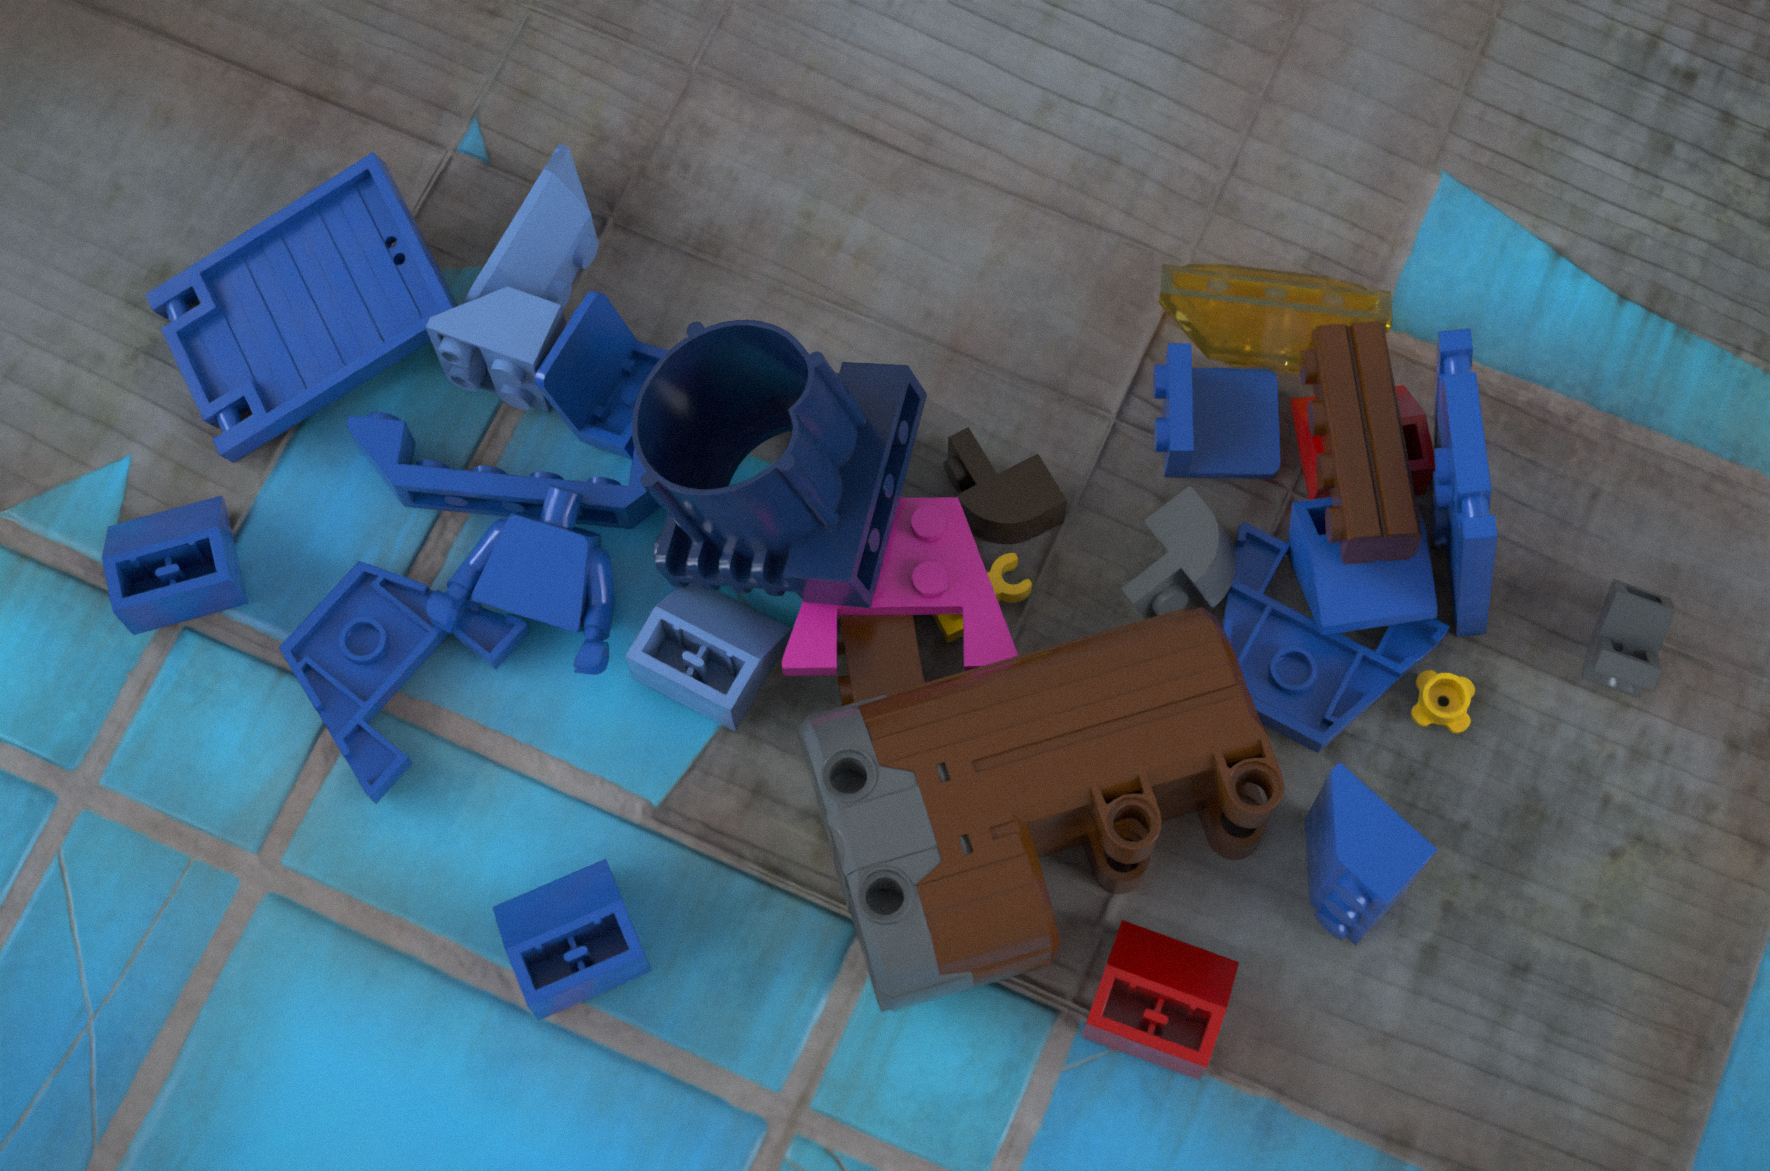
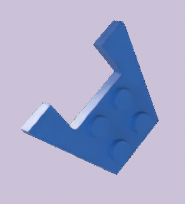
M1243 521L1235 538L1236 574L1227 592L1222 628L1234 650L1249 694L1252 697L1262 724L1319 753L1442 642L1450 626L1435 618L1389 625L1376 650H1371L1340 633L1321 636L1315 620L1265 595L1290 545Z
M358 561L280 645L279 649L351 767L369 799L377 804L412 765V762L407 755L368 725V723L448 635L454 636L496 670L531 630L528 623L520 617L509 613L505 616L483 608L480 603L465 600L460 606V616L456 630L453 634H450L434 626L430 621L426 605L435 591L431 590L428 585Z

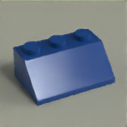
M1341 762L1331 770L1304 819L1309 902L1317 910L1315 913L1316 919L1334 937L1342 940L1346 936L1356 945L1400 899L1438 850Z

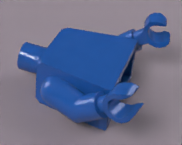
M549 485L541 516L524 511L514 512L508 518L493 522L446 584L448 590L446 593L437 589L429 598L426 609L431 623L453 634L458 624L461 604L465 600L471 599L576 633L583 631L586 639L575 657L573 667L576 668L574 672L591 675L604 672L609 661V644L604 642V640H607L610 636L615 608L612 564L608 552L601 547V535L574 526L583 494L567 488Z

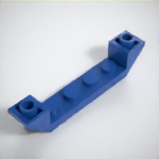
M372 412L367 417L348 415L346 427L357 448L404 507L509 517L514 512L524 511L541 516L549 485H554L583 494L575 524L632 529L661 508L660 504L641 484V477L646 469L641 464L635 448L628 486H622L618 481L606 477H592L587 482L564 480L560 475L546 471L532 472L529 477L509 475L504 470L492 466H476L473 468V471L450 469L446 464L433 460H420L416 462V465H412L416 443L406 421H402L398 417L384 412Z

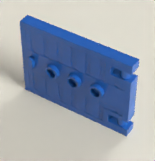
M374 152L145 294L152 311L165 319H170L171 322L161 328L162 333L203 421L216 428L220 427L223 432L212 439L219 455L232 463H235L430 343L431 340L425 328L430 317L458 306L386 163ZM397 241L396 245L391 248L392 243ZM199 299L200 304L190 310L189 305ZM250 408L252 415L242 420L240 414Z
M1470 328L1438 332L1433 429L1436 472H1433L1434 494H1432L1433 515H1431L1434 548L1440 549L1441 544H1445L1456 637L1486 634L1497 544L1495 514L1490 515L1489 510L1491 482L1476 372H1471L1473 345Z

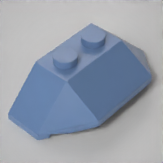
M561 143L557 145L537 181L468 291L462 304L508 286L560 304L562 310L565 309L572 292L571 283L580 268L587 269L591 265L599 246L591 212L568 146Z

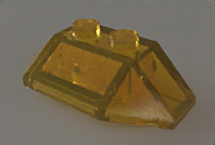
M1197 263L1182 267L1175 264H1162L1158 303L1208 359L1220 360L1231 366L1261 365L1277 367L1282 371L1297 374L1300 373V350L1308 349L1312 330L1318 325L1345 323L1346 326H1351L1357 322L1381 321L1382 324L1384 323L1385 334L1391 331L1393 318L1390 291L1382 289H1372L1370 291L1360 284L1329 276L1221 263Z

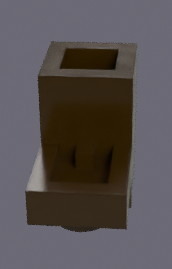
M969 427L948 437V460L943 462L944 469L951 484L959 493L956 497L959 498L968 525L974 536L995 544H1017L1033 539L1064 523L1067 500L1039 454L997 474Z

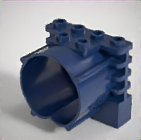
M733 320L714 324L706 328L700 322L691 323L686 330L688 337L671 348L646 377L637 396L632 416L634 448L641 464L646 469L641 477V484L668 513L663 533L657 537L654 545V560L657 570L674 587L685 588L689 583H699L705 590L716 591L722 585L731 586L737 593H750L753 588L763 589L771 596H783L785 591L796 592L807 603L871 608L927 393L908 365L842 362L840 372L835 373L821 352H813L809 355L803 345L793 335L771 323L757 320ZM792 431L787 449L775 463L757 475L729 486L735 471L752 450L776 435Z

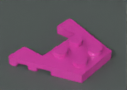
M958 497L899 499L871 608L807 603L803 601L782 658L783 676L837 675L838 616L961 614L963 616L964 671L1018 656Z

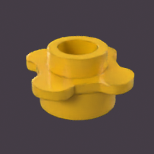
M1426 670L1420 673L1415 682L1419 690L1418 703L1411 709L1412 720L1420 727L1435 724L1447 727L1454 734L1464 732L1471 723L1467 709L1471 698L1475 694V686L1472 681L1452 673L1437 674L1433 670ZM1438 698H1446L1448 705L1445 707L1440 706Z

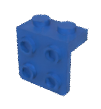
M592 290L586 294L579 307L572 313L570 321L550 352L542 360L535 375V384L581 442L633 459L632 416L635 402L646 377L669 350L638 341L606 295Z
M1168 343L1164 364H1155L1153 371L1154 399H1163V417L1155 418L1154 450L1155 452L1164 453V477L1270 479L1275 477L1281 466L1278 378L1276 373L1270 369L1192 368L1191 343Z

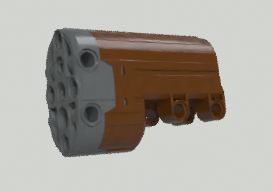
M1203 608L1193 610L1179 609L807 716L804 722L796 724L801 748L831 846L832 858L848 912L853 920L881 1012L888 1010L893 1012L1050 966L1060 948L1061 940L1039 857L1083 845L1092 874L1098 885L1107 892L1126 894L1137 889L1144 880L1151 858L1150 854L1155 848L1162 821L1197 811L1212 850L1222 858L1240 860L1250 856L1258 847L1265 833L1267 822L1274 815L1284 792V782L1268 735L1249 694L1231 643L1216 617ZM1258 786L1263 789L1267 796L1266 803L1263 802ZM1227 817L1237 826L1251 828L1252 834L1244 838L1231 836L1222 826V819ZM1108 854L1115 861L1125 864L1137 863V867L1130 872L1121 873L1114 871L1107 864L1105 855Z

